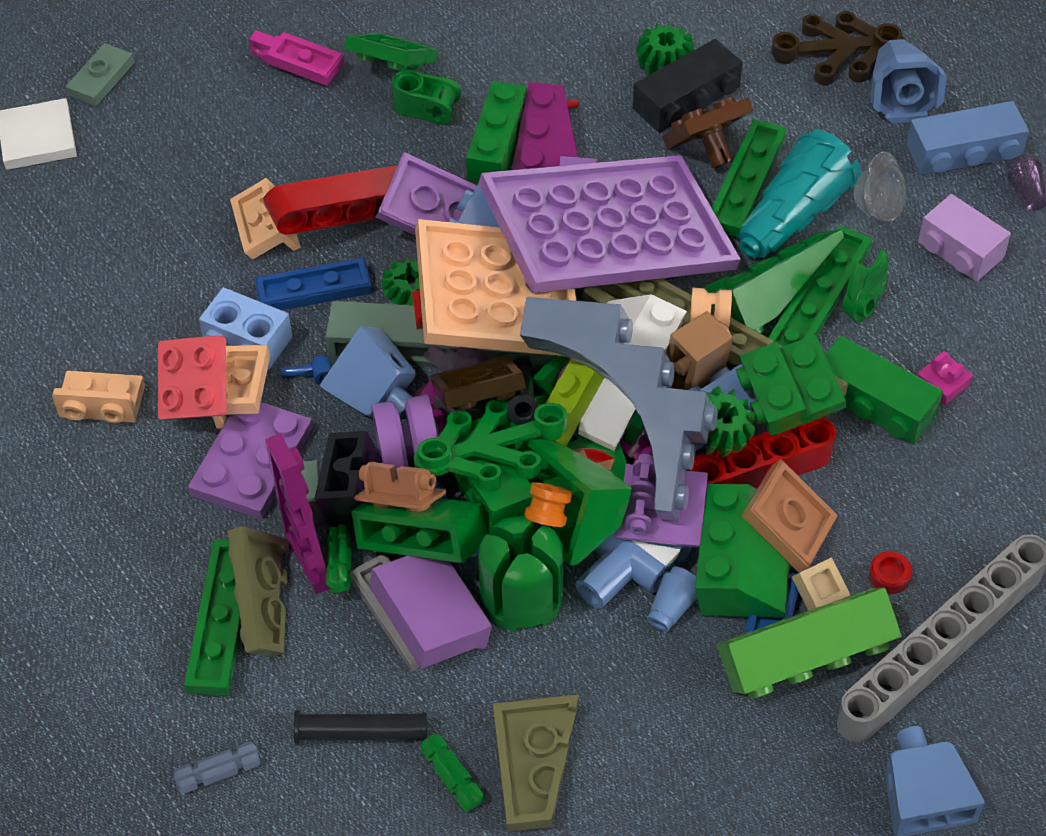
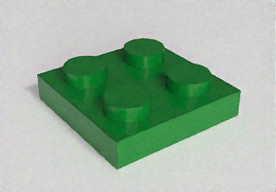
M378 32L347 35L344 47L346 50L357 52L356 58L360 60L376 62L377 58L387 61V67L397 70H406L408 67L422 68L423 64L435 63L438 55L437 48Z

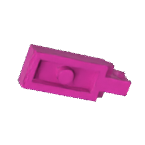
M256 30L249 38L251 54L261 58L265 63L326 86L330 84L344 65V55L342 53L285 32L280 36L276 35L273 37Z

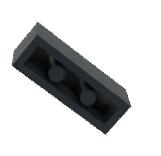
M715 38L634 83L633 110L660 133L671 127V123L682 119L683 115L700 108L704 110L716 100L735 92L740 87L743 62Z

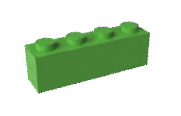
M870 588L719 642L717 647L733 693H748L749 699L773 692L772 684L787 679L788 684L807 680L813 677L812 669L826 665L827 670L852 663L850 656L864 651L866 656L884 652L890 649L889 641L900 638L902 635L886 588Z

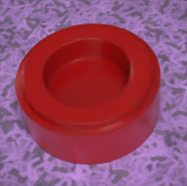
M885 551L877 554L873 558L869 569V580L873 587L886 588L887 594H897L904 591L908 587L912 576L910 561L904 555L894 551Z

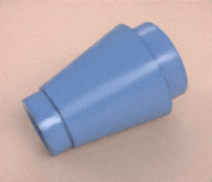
M673 567L670 573H664L650 614L647 617L651 625L664 632L670 630L671 626L697 600L695 590L696 576L680 567Z

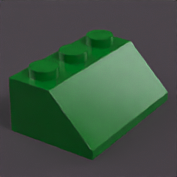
M707 484L695 584L701 616L748 617L755 615L757 617L781 618L786 616L790 563L741 516L757 491L756 488L749 484Z

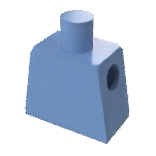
M360 326L320 386L369 417H373L372 404L392 401L397 406L399 417L406 419L404 405L407 398L412 396L405 390L415 378V370L380 328Z
M919 726L901 730L897 734L901 750L890 754L885 769L894 836H910L977 823L985 802L954 745L947 741L928 745L923 729Z

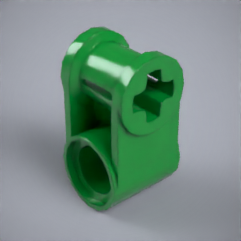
M408 69L401 70L393 76L392 99L393 108L397 114L430 121L438 125H444L451 121L453 104L459 101L462 94L458 83L449 78L431 76Z

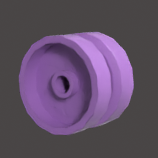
M428 394L407 398L404 405L406 424L402 425L397 406L392 401L371 405L378 452L382 458L381 463L395 465L397 480V468L401 466L408 467V462L412 461L414 464V454L419 444L426 439L438 438L440 436L437 421L433 417ZM443 475L435 476L436 482L443 481Z

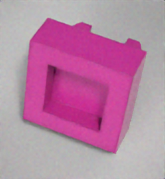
M945 351L940 353L930 364L917 373V377L943 390L941 403L944 406L969 387L973 375L962 364L954 361Z

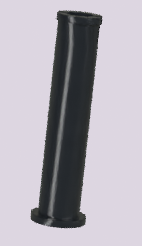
M518 358L512 362L523 372L526 388L515 391L516 395L511 397L507 405V415L514 424L521 425L534 421V413L539 405L534 398L532 364L526 359Z
M295 710L294 714L295 745H300L301 741L304 740L423 741L427 738V712L416 714H301L300 710Z

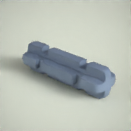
M247 742L236 746L237 751L231 753L230 749L198 760L196 761L197 766L191 767L190 764L176 768L173 771L178 790L180 793L185 794L198 789L197 784L202 782L204 786L236 775L238 774L237 769L243 768L244 771L258 767L261 764L256 745L253 742Z

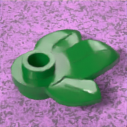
M880 249L876 260L869 269L857 262L853 265L842 308L843 312L848 314L849 318L855 322H861L872 315L876 308L877 300H879L887 286L889 274H887L889 257L883 249Z

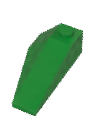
M842 229L816 233L777 252L778 256L747 265L748 272L740 273L731 278L725 275L702 288L708 293H717L719 290H732L730 317L761 333L765 330L763 325L781 313L844 237Z
M509 420L508 423L502 425L501 430L517 426V424ZM540 436L506 446V448L521 452L532 451L540 456L541 473L533 479H527L529 482L550 484L565 488L573 493L571 502L566 504L564 510L567 517L566 525L564 527L550 526L557 533L563 545V560L570 566L579 564L622 526L632 488L610 470L555 440H545Z

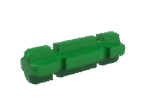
M339 524L337 527H330L326 533V570H328L326 573V584L330 587V592L338 594L340 591L347 592L351 587V575H349L351 573V534L347 531L345 525Z
M435 733L424 739L420 744L422 754L429 763H433V769L450 793L456 795V801L466 812H470L479 807L484 801L483 792L475 782H471L470 774L453 751L447 749L448 744L442 736Z

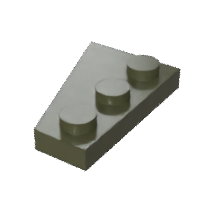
M244 526L228 530L230 543L228 553L233 564L236 584L234 595L239 605L242 626L240 636L245 646V653L269 658L283 654L286 608L279 599L280 587L287 585V570L281 568V554L288 552L289 539Z
M579 694L493 704L507 832L552 827L579 705Z

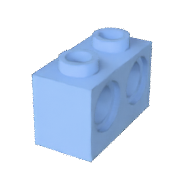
M224 287L199 318L203 337L224 336L226 338V346L267 345L270 352L268 370L293 337L289 313Z

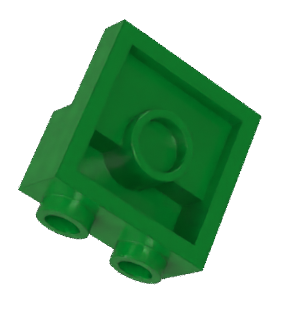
M816 334L781 348L776 341L739 356L741 367L735 370L744 392L751 389L755 401L751 402L750 406L752 412L756 413L755 420L758 425L766 424L770 436L847 408L846 400Z

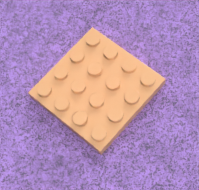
M418 219L415 235L424 344L563 356L558 353L529 348L520 336L526 297L576 301L575 288L532 293L500 227Z

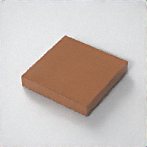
M779 460L771 466L741 516L800 573L811 565L838 515L784 461Z

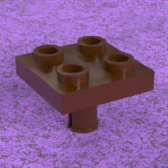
M734 96L715 103L714 107L705 111L700 108L683 115L682 119L671 123L672 130L663 135L662 138L667 150L694 139H702L713 169L734 160L722 130L753 112V108L749 98L736 102Z

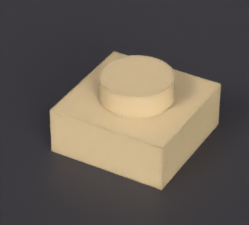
M832 557L792 576L808 611L850 596Z

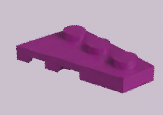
M528 82L512 170L559 166L560 156L578 157L564 86Z

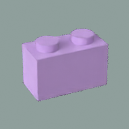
M950 194L923 217L918 242L928 251L935 253L953 265L957 271L966 274L977 282L1005 257L1011 233L953 194Z

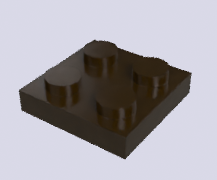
M507 356L430 375L434 392L447 409L453 407L455 411L473 408L477 405L476 401L490 397L493 400H505L515 396V391L526 388L523 372Z

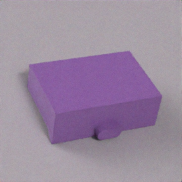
M408 555L372 568L369 586L420 669L474 648L486 649L492 625L450 561Z

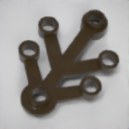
M842 11L837 14L835 27L823 21L819 15L808 14L802 21L803 34L809 37L822 35L828 39L800 42L795 34L780 32L772 39L771 54L777 62L788 64L797 55L834 52L825 62H821L815 67L814 80L816 83L826 86L835 81L836 71L857 50H868L861 59L853 60L849 66V78L854 82L861 83L868 80L870 68L876 63L878 50L889 40L904 39L901 29L894 24L884 23L875 28L858 19L854 13L849 11ZM855 31L856 33H858V34H860V35H862V36H861V37H854V36L850 35V33H852V32Z

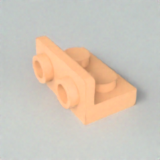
M267 178L230 199L244 253L252 260L282 242L293 251L300 248L297 237L298 233L291 235L281 234L264 206L263 199L265 194L275 187Z
M267 345L226 346V414L224 416H213L217 429L223 428L228 414L259 413L270 360V352Z
M66 371L62 388H55L52 398L59 417L70 420L92 419L105 420L110 423H136L145 383L143 376Z

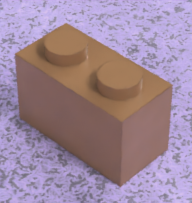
M708 311L670 335L667 356L670 362L674 363L675 371H677L670 388L690 390L698 385L702 389L710 384L709 380L718 371L726 367L733 337L727 326L717 321Z

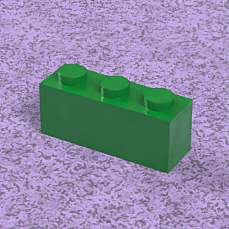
M496 81L491 82L466 156L468 182L478 185L482 173L510 171L515 156L527 86Z
M840 336L825 354L834 375L848 383L846 395L844 396L847 409L851 410L856 416L867 419L884 428L892 436L902 438L914 445L938 414L943 394L942 389L853 341Z
M482 418L472 421L471 433L465 437L458 438L455 444L468 441ZM477 456L465 458L482 465L494 463L501 468L502 485L494 491L480 489L477 485V479L449 472L468 502L483 503L488 532L493 525L504 518L524 515L525 509L531 505L533 497L530 493V487L535 482H529L527 479L519 477L516 473V467Z
M439 498L427 510L409 512L405 507H375L370 502H363L351 511L358 549L462 563L479 550V544L484 535L487 534L483 503Z

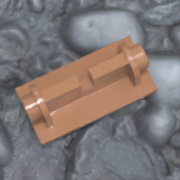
M369 462L359 470V478L361 481H364L365 490L354 496V499L356 501L370 502L375 507L398 506L405 507L409 512H420L430 508L434 501L446 494V490L435 488L436 477L428 469L401 466L397 468V480L395 465Z

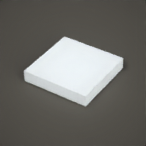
M66 98L0 110V141L6 170L77 157L70 111Z

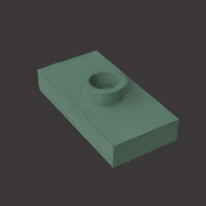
M104 43L65 86L67 95L97 106L135 63L133 54Z

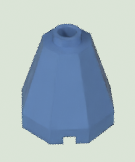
M889 40L878 50L872 77L870 99L872 106L879 113L881 111L892 124L909 123L912 119L927 117L929 109L933 106L937 109L944 103L947 77L940 66L906 40Z

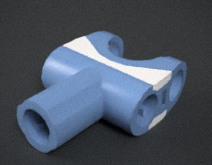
M616 531L594 550L601 557L576 580V589L588 604L594 608L601 609L631 580H634L648 592L655 593L658 591L664 573H670L673 567H681L693 547L617 539Z

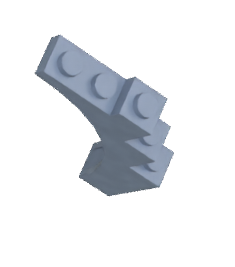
M526 297L520 336L529 348L558 353L589 366L610 380L632 402L641 416L652 446L656 472L655 511L661 520L678 522L680 510H686L689 498V487L684 485L686 469L691 470L693 468L695 458V446L690 444V442L707 444L708 431H714L717 423V407L712 406L713 404L707 392L666 388V386L671 387L673 384L674 363L670 362L663 347L625 344L631 341L633 323L628 318L621 304Z

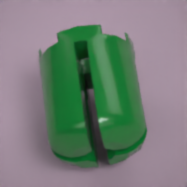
M525 515L500 520L489 529V534L484 535L479 544L481 601L486 609V615L498 627L512 632H517V628H532L542 624L543 628L557 617L563 604V545L557 533L550 526L543 525L539 528V523L528 520Z

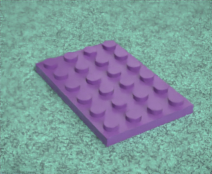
M681 155L482 173L479 186L532 293L736 270L741 260Z

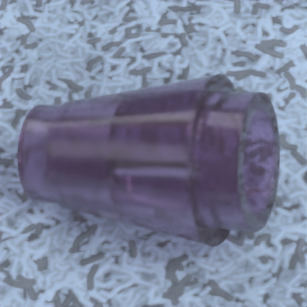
M1031 154L1021 155L1011 160L1007 165L1008 172L1006 177L1027 206V209L1029 211H1036L1046 206V186L1042 163Z

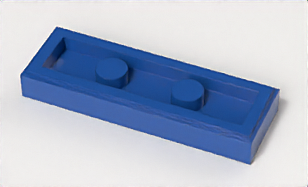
M365 257L254 278L259 302L281 311L372 294Z

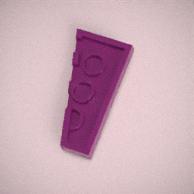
M279 433L265 439L282 526L286 538L289 539V543L317 595L329 590L330 587L326 584L327 571L312 520L313 512L306 497V494H309V490L301 473L302 470H305L296 446L289 448L282 434Z

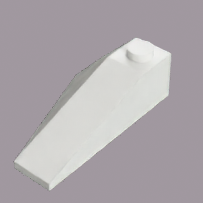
M652 294L607 302L609 304H621L628 318L632 320V338L630 343L625 344L663 347L666 354L670 335L681 328L687 312ZM604 378L579 423L578 434L615 451L624 435L626 427L636 412V408L610 380Z

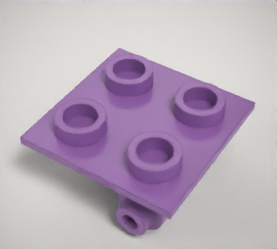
M641 454L633 465L626 464L624 482L632 488L622 526L617 530L616 538L700 548L708 473L686 471L684 485L689 487L686 510H680L678 522L661 520L655 511L656 472L653 456Z

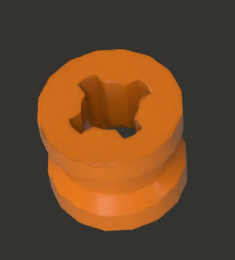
M532 483L530 493L533 498L531 505L525 509V517L539 524L564 527L567 520L564 513L565 506L571 502L573 493L565 488L550 484Z

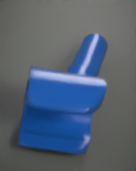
M317 356L309 365L281 367L280 374L281 377L314 375L315 383L320 385L332 368V364L328 357Z

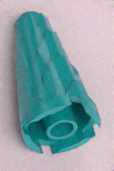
M814 129L810 134L806 130L792 146L793 149L779 166L780 171L763 192V198L741 226L738 236L740 239L739 247L745 255L750 258H765L771 251H777L796 231L800 232L820 212L824 213L845 192L851 190L861 177V167L858 159L851 165L846 158L852 150L844 142L820 129Z

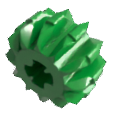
M656 23L654 29H645L642 37H639L636 47L639 68L645 69L647 76L692 52L694 50L692 35L686 34L684 27L673 28L671 23L667 27H662Z
M717 386L710 393L707 392L713 404L712 406L717 407V423L714 431H708L707 444L704 443V445L706 446V455L712 454L717 449L721 457L724 458L731 451L738 453L743 450L747 444L746 441L752 438L755 432V427L752 423L755 420L756 413L746 410L748 399L739 401L735 398V389L725 395L721 388Z

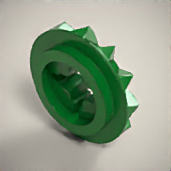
M407 256L404 262L393 261L390 269L383 270L382 290L386 298L397 305H413L412 291L420 290L418 260L412 261ZM408 275L414 276L416 280L414 289H411V285L408 284Z

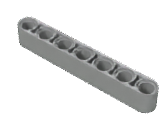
M1031 534L1022 535L1017 538L846 691L842 697L837 719V728L840 734L853 742H864L870 739L1040 583L1046 570V541L1039 536ZM995 584L1003 585V586H1005L1006 588H1001V587H999V586H997V585H995ZM967 609H974L979 613H973ZM939 634H947L952 639L943 638ZM910 659L920 660L924 665L914 664ZM880 685H889L895 688L896 691H886ZM850 712H862L867 718H857Z

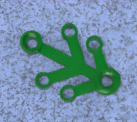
M491 400L486 404L485 414L468 441L455 444L458 438L465 437L471 433L472 419L471 415L466 411H453L447 416V425L438 438H429L419 444L414 454L415 467L428 469L435 476L453 472L477 479V485L480 489L484 491L497 490L502 485L501 468L494 463L482 465L465 459L477 456L516 467V473L519 477L533 479L541 473L540 456L532 451L521 452L504 446L537 436L549 441L559 439L567 429V411L559 404L545 403L536 408L534 421L494 432L497 426L508 423L510 419L507 415L508 402L505 400Z

